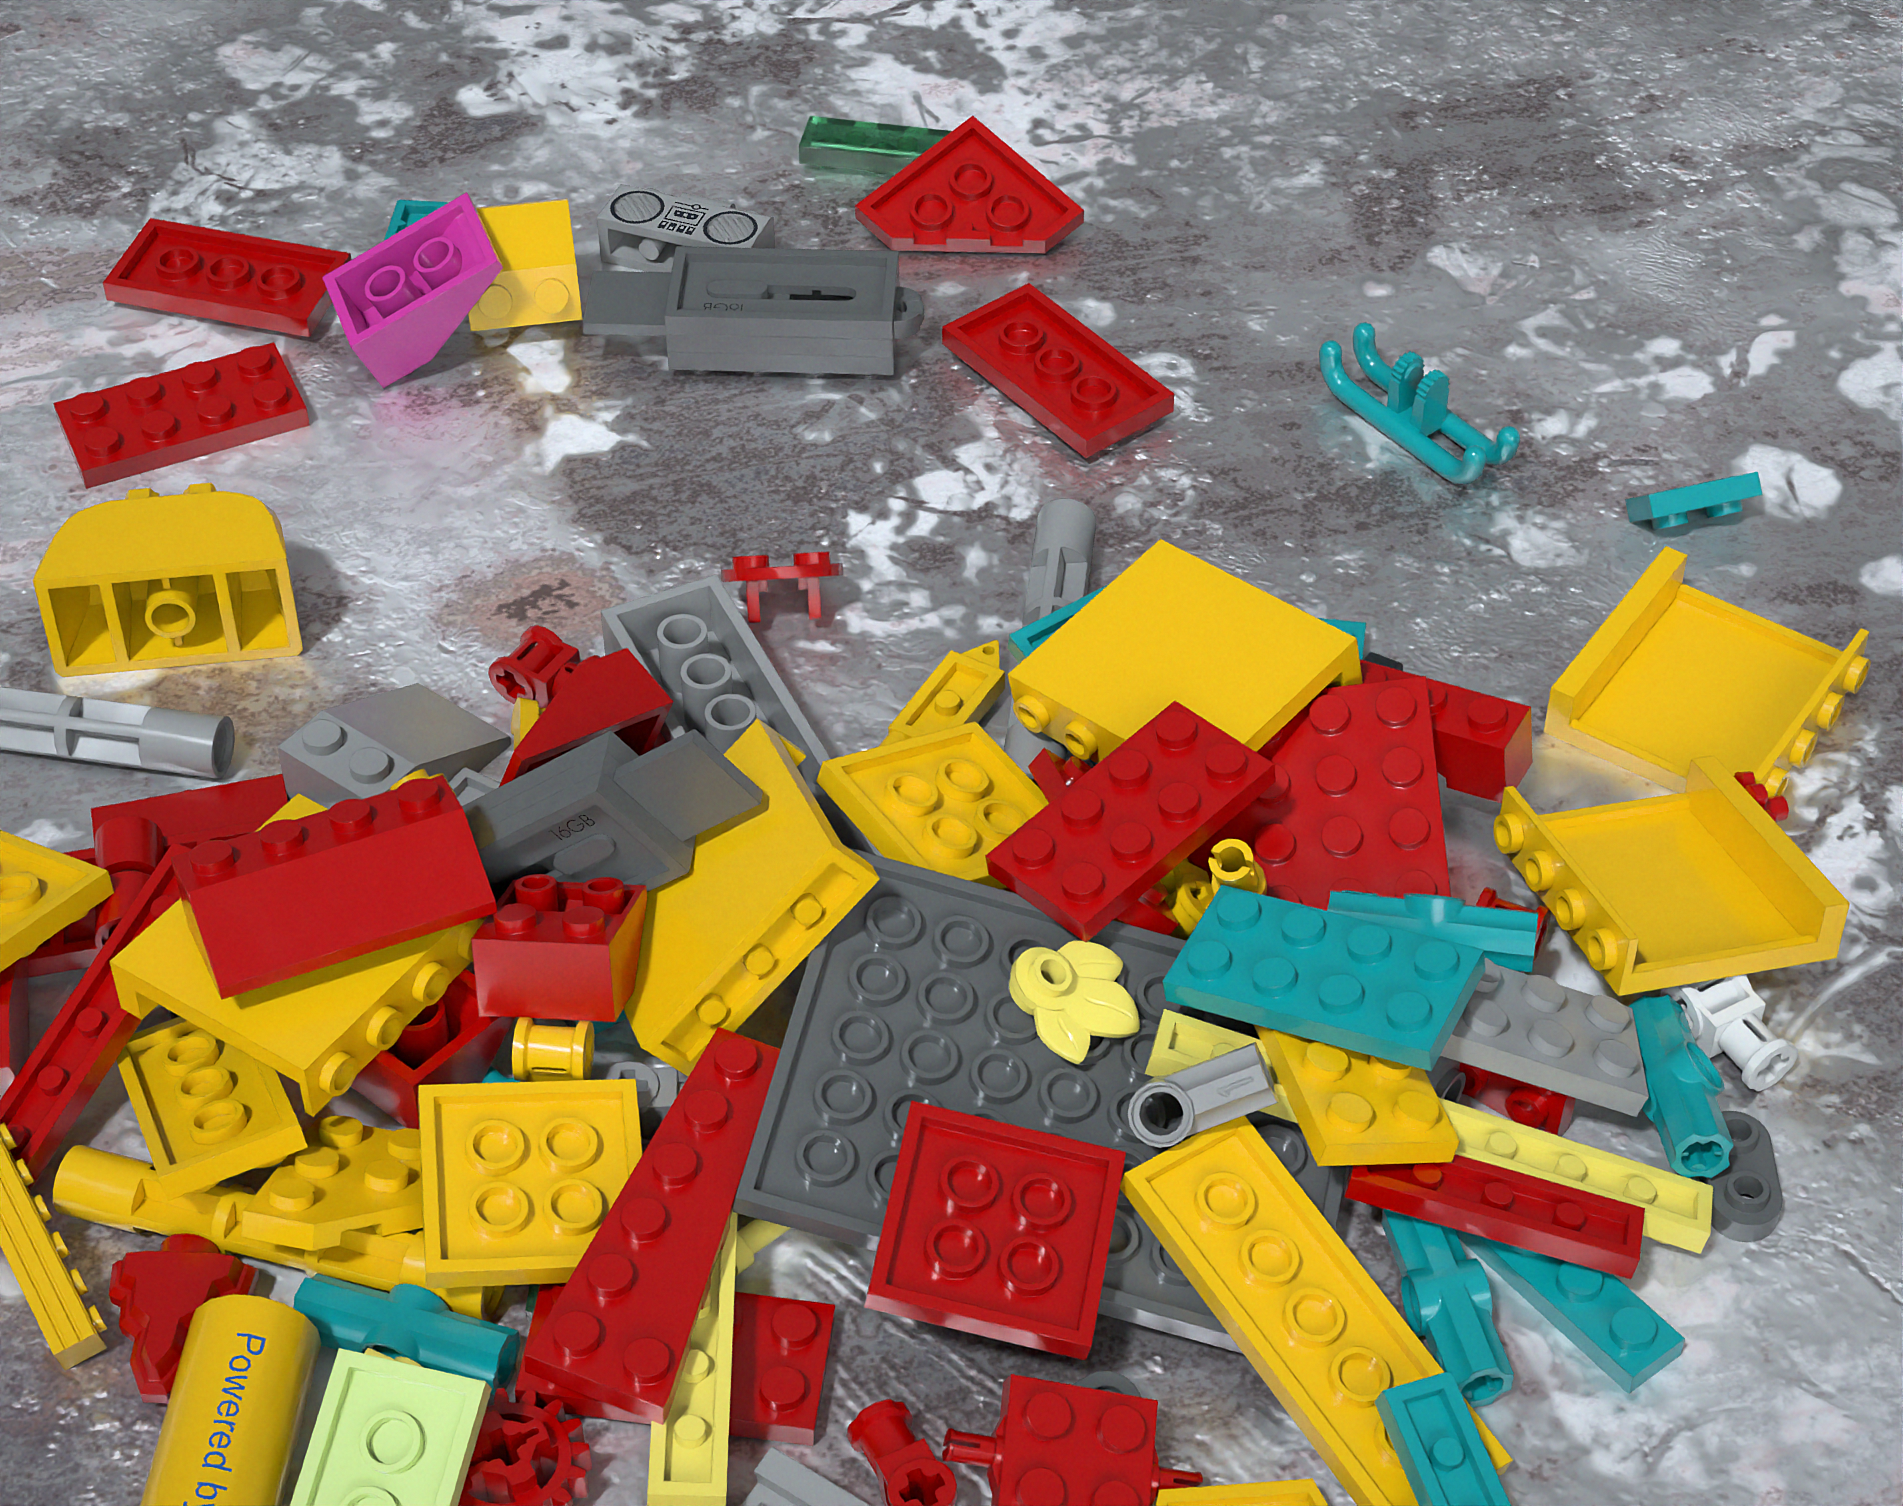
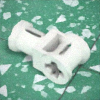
M1745 974L1662 988L1661 997L1669 995L1682 1006L1695 1043L1709 1058L1725 1052L1743 1071L1742 1081L1750 1089L1761 1091L1777 1083L1794 1065L1798 1056V1049L1790 1041L1783 1038L1778 1039L1761 1022L1766 1003L1752 990Z

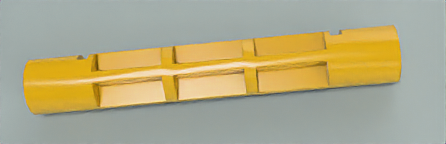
M84 1145L73 1146L66 1153L55 1177L53 1204L55 1210L61 1215L136 1234H141L148 1230L167 1236L182 1233L199 1235L216 1244L220 1254L231 1256L242 1254L305 1270L306 1275L310 1278H313L316 1274H321L389 1292L394 1286L405 1283L426 1289L423 1230L416 1234L400 1232L380 1237L374 1231V1225L341 1232L340 1245L310 1251L241 1237L243 1210L255 1196L254 1190L249 1186L236 1183L227 1188L216 1185L204 1193L183 1195L167 1202L152 1162ZM506 1285L429 1288L427 1290L440 1297L450 1311L489 1321L500 1306Z

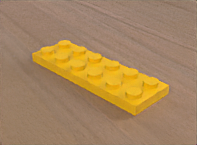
M1244 1115L1203 1130L1124 1173L1120 1184L1121 1191L1356 1505L1419 1506L1374 1402L1383 1390L1441 1374L1444 1371ZM1463 1397L1499 1477L1506 1472L1513 1459Z

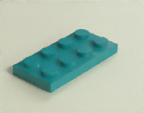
M1221 885L1162 982L1166 1001L1432 1072L1482 978L1486 966L1483 949Z

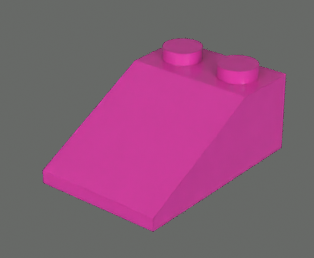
M466 192L322 278L350 347L379 384L385 388L400 378L411 374L414 370L434 358L497 277L503 266L477 209Z

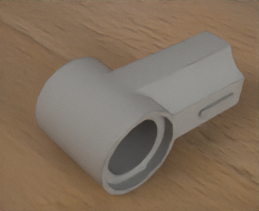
M1254 1042L1174 1073L1155 1076L1144 1083L1130 1100L1128 1119L1130 1127L1137 1138L1147 1145L1161 1148L1173 1146L1187 1136L1278 1103L1279 1100L1265 1059L1257 1043ZM1156 1092H1165L1176 1097L1182 1105V1123L1171 1129H1163L1154 1125L1146 1114L1145 1105L1148 1096Z

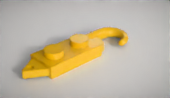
M990 641L961 654L950 650L889 725L888 735L879 746L974 721L979 723L1005 690V671L1000 669L999 641Z

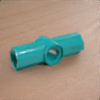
M1349 890L1330 891L1327 911L1483 949L1485 958L1491 960L1494 964L1518 972H1532L1538 912L1465 905L1466 900L1439 895L1404 893L1403 898Z
M1643 995L1628 1006L1633 1010L1649 1095L1642 1107V1111L1656 1125L1671 1168L1687 1178L1694 1176L1712 1178L1730 1165L1728 1160L1729 1152L1734 1146L1716 1096L1724 1091V1082L1712 1061L1695 1043L1682 1006L1669 995L1652 998Z
M1383 1209L1381 1224L1401 1273V1297L1409 1327L1417 1337H1426L1433 1358L1444 1372H1452L1461 1394L1472 1408L1492 1404L1498 1396L1512 1389L1514 1373L1492 1321V1296L1489 1282L1481 1263L1477 1258L1467 1260L1456 1229Z
M316 1274L313 1278L305 1277L294 1296L293 1308L304 1314L318 1329L321 1346L335 1350L341 1348L363 1354L367 1348H370L393 1359L398 1356L407 1357L424 1368L486 1381L492 1388L491 1395H495L496 1389L505 1388L506 1390L516 1371L517 1356L521 1347L518 1330L452 1312L440 1297L420 1286L406 1283L394 1286L388 1294Z

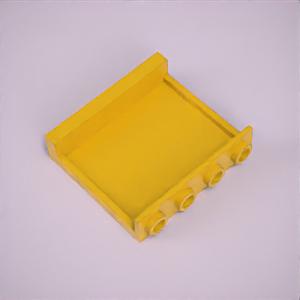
M1162 539L1158 540L1007 674L1014 700L1013 711L1020 723L1034 733L1042 732L1062 743L1079 759H1090L1097 764L1173 701L1179 702L1257 752L1324 688L1363 684L1356 637Z
M1665 546L1552 685L1543 732L1677 793L1685 792L1691 759L1714 755L1733 776L1736 772H1753L1756 784L1762 783L1765 786L1768 797L1783 795L1790 778L1789 771L1793 766L1803 768L1809 760L1817 742V732L1820 728L1829 731L1834 726L1842 710L1846 692L1856 694L1863 685L1871 665V660L1863 657L1869 631L1860 628L1843 652L1683 584L1688 555Z
M758 718L723 755L763 791L761 804L697 834L689 872L647 892L635 989L623 1009L640 1047L688 1077L716 1029L721 1027L735 1032L880 880L873 866L868 861L841 843L797 769V766L806 758L804 751Z
M1714 755L1691 759L1685 792L1548 814L1537 815L1514 786L1504 787L1500 815L1495 818L1493 825L1494 839L1498 849L1503 854H1506L1525 878L1528 887L1537 893L1556 917L1559 926L1569 933L1587 956L1590 965L1600 972L1618 996L1837 958L1850 903Z
M298 793L256 831L261 830L265 825L276 820H295L328 810V808ZM180 898L109 962L122 1009L141 1020L158 1005L172 1011L300 1084L305 1113L314 1117L334 1096L337 1097L345 1093L352 1085L356 1075L381 1050H387L394 1045L400 1037L402 1030L426 1006L435 1004L443 996L448 985L456 976L473 962L471 938L487 916L221 1000L189 930Z

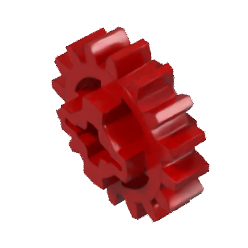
M505 1388L496 1389L494 1405L487 1406L458 1506H573L572 1498H587L590 1492L587 1472L593 1469L589 1443H585L580 1419L575 1418L566 1421L564 1405L559 1399L552 1401L543 1409L539 1408L536 1390L528 1389L520 1402L517 1403L509 1402Z

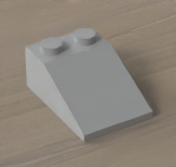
M416 683L324 709L277 746L288 800L290 801L299 793L330 809L334 804L346 799H364L388 792L390 787L397 781L420 769H425L429 777L443 773L448 782L465 767L479 773L511 745V738L494 726L423 685Z

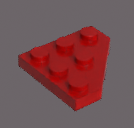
M972 115L856 204L855 217L892 251L1046 253L1084 223V209Z

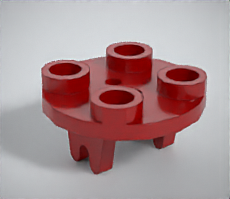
M830 551L793 553L794 566L770 567L769 555L732 557L733 569L721 570V581H746L748 623H761L759 592H768L767 580L798 578V590H807L809 620L822 619L819 577L843 575V563L831 564Z

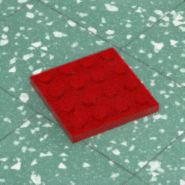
M1426 676L1324 688L1257 751V753L1275 764L1276 782L1187 857L1189 863L1207 871L1210 883H1212L1213 874L1208 861L1209 858L1215 859L1214 854L1211 852L1213 847L1226 839L1241 840L1251 848L1254 861L1263 869L1267 881L1266 896L1326 911L1331 890L1376 893L1382 896L1403 898L1404 893L1452 897Z

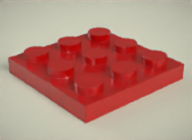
M911 1100L864 1308L1086 1360L1092 1346L1126 1152Z

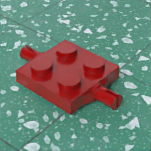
M1011 1374L1003 1382L1000 1419L991 1436L948 1428L943 1442V1446L946 1447L942 1451L944 1462L952 1461L986 1467L987 1478L992 1492L991 1506H1152L1155 1498L1158 1497L1159 1490L1197 1487L1203 1483L1201 1472H1189L1159 1466V1459L1155 1448L1158 1400Z

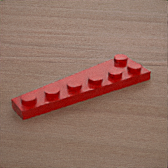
M721 1027L716 1029L524 1355L525 1372L664 1425L691 1348V1337L700 1309L703 1310L711 1287V1276L719 1251L723 1250L730 1229V1218L733 1212L735 1197L781 1049Z

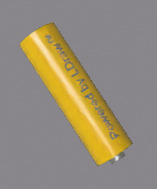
M235 1294L212 1298L196 1308L190 1322L139 1506H282L321 1347L318 1329L304 1314L282 1302L261 1296Z

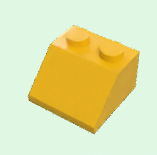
M568 198L477 207V212L501 261L503 269L469 311L470 331L583 320Z

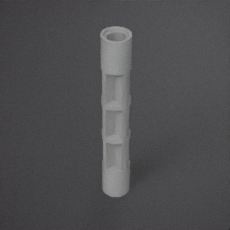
M1060 498L1045 504L1038 513L1022 628L1087 595L1096 531V517L1092 509L1083 502ZM1012 696L1004 752L1038 786L1027 766L1043 748L1048 749L1064 760H1067L1068 749L1065 745L1042 732L1034 733L1024 727L1013 711L1014 700Z
M0 687V749L211 778H222L227 773L231 764L235 734L233 721L229 716Z

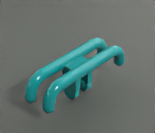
M1363 322L1354 328L1352 337L1353 350L1357 362L1365 375L1374 384L1388 393L1387 407L1348 377L1342 365V349L1338 342L1329 340L1321 345L1319 364L1324 381L1330 391L1343 404L1443 478L1455 484H1470L1482 475L1485 464L1503 465L1516 455L1520 444V433L1516 428L1511 426L1503 427L1498 432L1496 442L1486 437L1447 408L1448 386L1450 385V379L1440 370L1434 369L1424 376V360L1411 351L1404 353L1403 356H1399V359L1395 361V365L1392 368L1387 365L1378 354L1375 344V328L1371 324ZM1439 430L1465 449L1462 461L1427 436Z

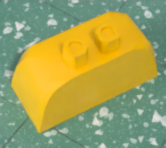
M212 483L190 484L183 494L160 496L159 493L154 492L151 488L128 490L123 500H111L78 511L68 518L55 534L33 578L54 670L62 677L298 656L303 650L287 551L281 523L276 513L253 496L228 491H216Z

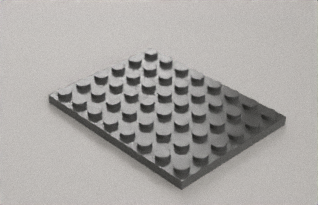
M849 848L873 866L880 880L810 953L737 1190L733 1212L877 1251L911 1100L1125 1151L1122 1181L1124 1173L1195 1135L1187 1136L1173 1146L1159 1148L1147 1145L1137 1138L1129 1124L1128 1109L1130 1100L1144 1083L1154 1078L1145 1074L1164 1009L1250 1037L1260 1038L1254 1025L1251 1023L1166 1001L1162 981L1187 942L1186 940L1112 920L1092 937L1089 942L1103 945L1112 950L1123 961V968L1114 982L1122 985L1134 1000L1138 1011L1140 1029L1135 1035L1123 1038L1090 1035V1045L1086 1057L1079 1065L1072 1063L1050 1050L1037 1034L1034 1016L1023 1011L1013 1000L1009 989V981L1013 963L1025 950L1033 947H1045L1057 952L1068 942L1083 940L1018 894ZM1156 1092L1148 1096L1145 1105L1146 1114L1154 1125L1163 1129H1171L1182 1123V1105L1176 1097L1165 1092ZM1258 1110L1246 1114V1118L1335 1231L1347 1165L1317 1166L1298 1123ZM1119 1189L1097 1313L1243 1353L1121 1189Z

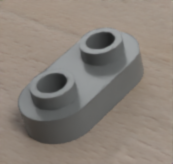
M1722 1111L1734 1144L1728 1157L1730 1165L1712 1178L1699 1176L1700 1182L1713 1186L1711 1225L1717 1232L1729 1239L1739 1242L1759 1241L1768 1237L1776 1228L1783 1204L1771 1138L1765 1126L1756 1118L1738 1111ZM1749 1194L1753 1196L1754 1199H1747L1742 1197L1741 1195Z

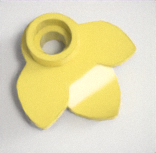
M1074 940L1065 944L1057 952L1045 947H1033L1025 950L1013 963L1009 981V989L1013 1000L1023 1011L1034 1016L1037 1034L1050 1050L1064 1059L1079 1065L1087 1055L1090 1035L1123 1038L1135 1035L1140 1029L1138 1011L1134 1000L1122 985L1114 982L1123 968V961L1112 950L1103 945L1089 941L1086 943Z

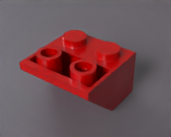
M545 874L528 875L518 880H513L496 903L498 912L488 915L471 938L479 1016L616 1022L635 989L647 904L646 885L623 884L620 879L613 877L594 878L585 883L558 882L554 877Z

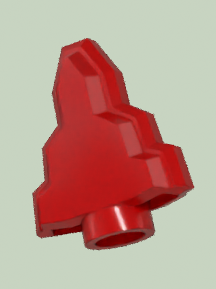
M188 1233L174 1234L165 1238L161 1243L160 1251L128 1252L122 1260L112 1264L109 1297L112 1304L120 1307L119 1327L121 1333L134 1343L130 1366L143 1403H168L190 1322L196 1308L212 1298L233 1294L253 1296L259 1279L257 1268L243 1263L235 1256L220 1254L217 1245L202 1236Z

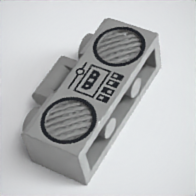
M620 184L597 216L601 261L646 272H672L676 246L775 248L774 217L761 215L753 210H738L733 203L688 193H682L680 197H676L653 188L643 189Z

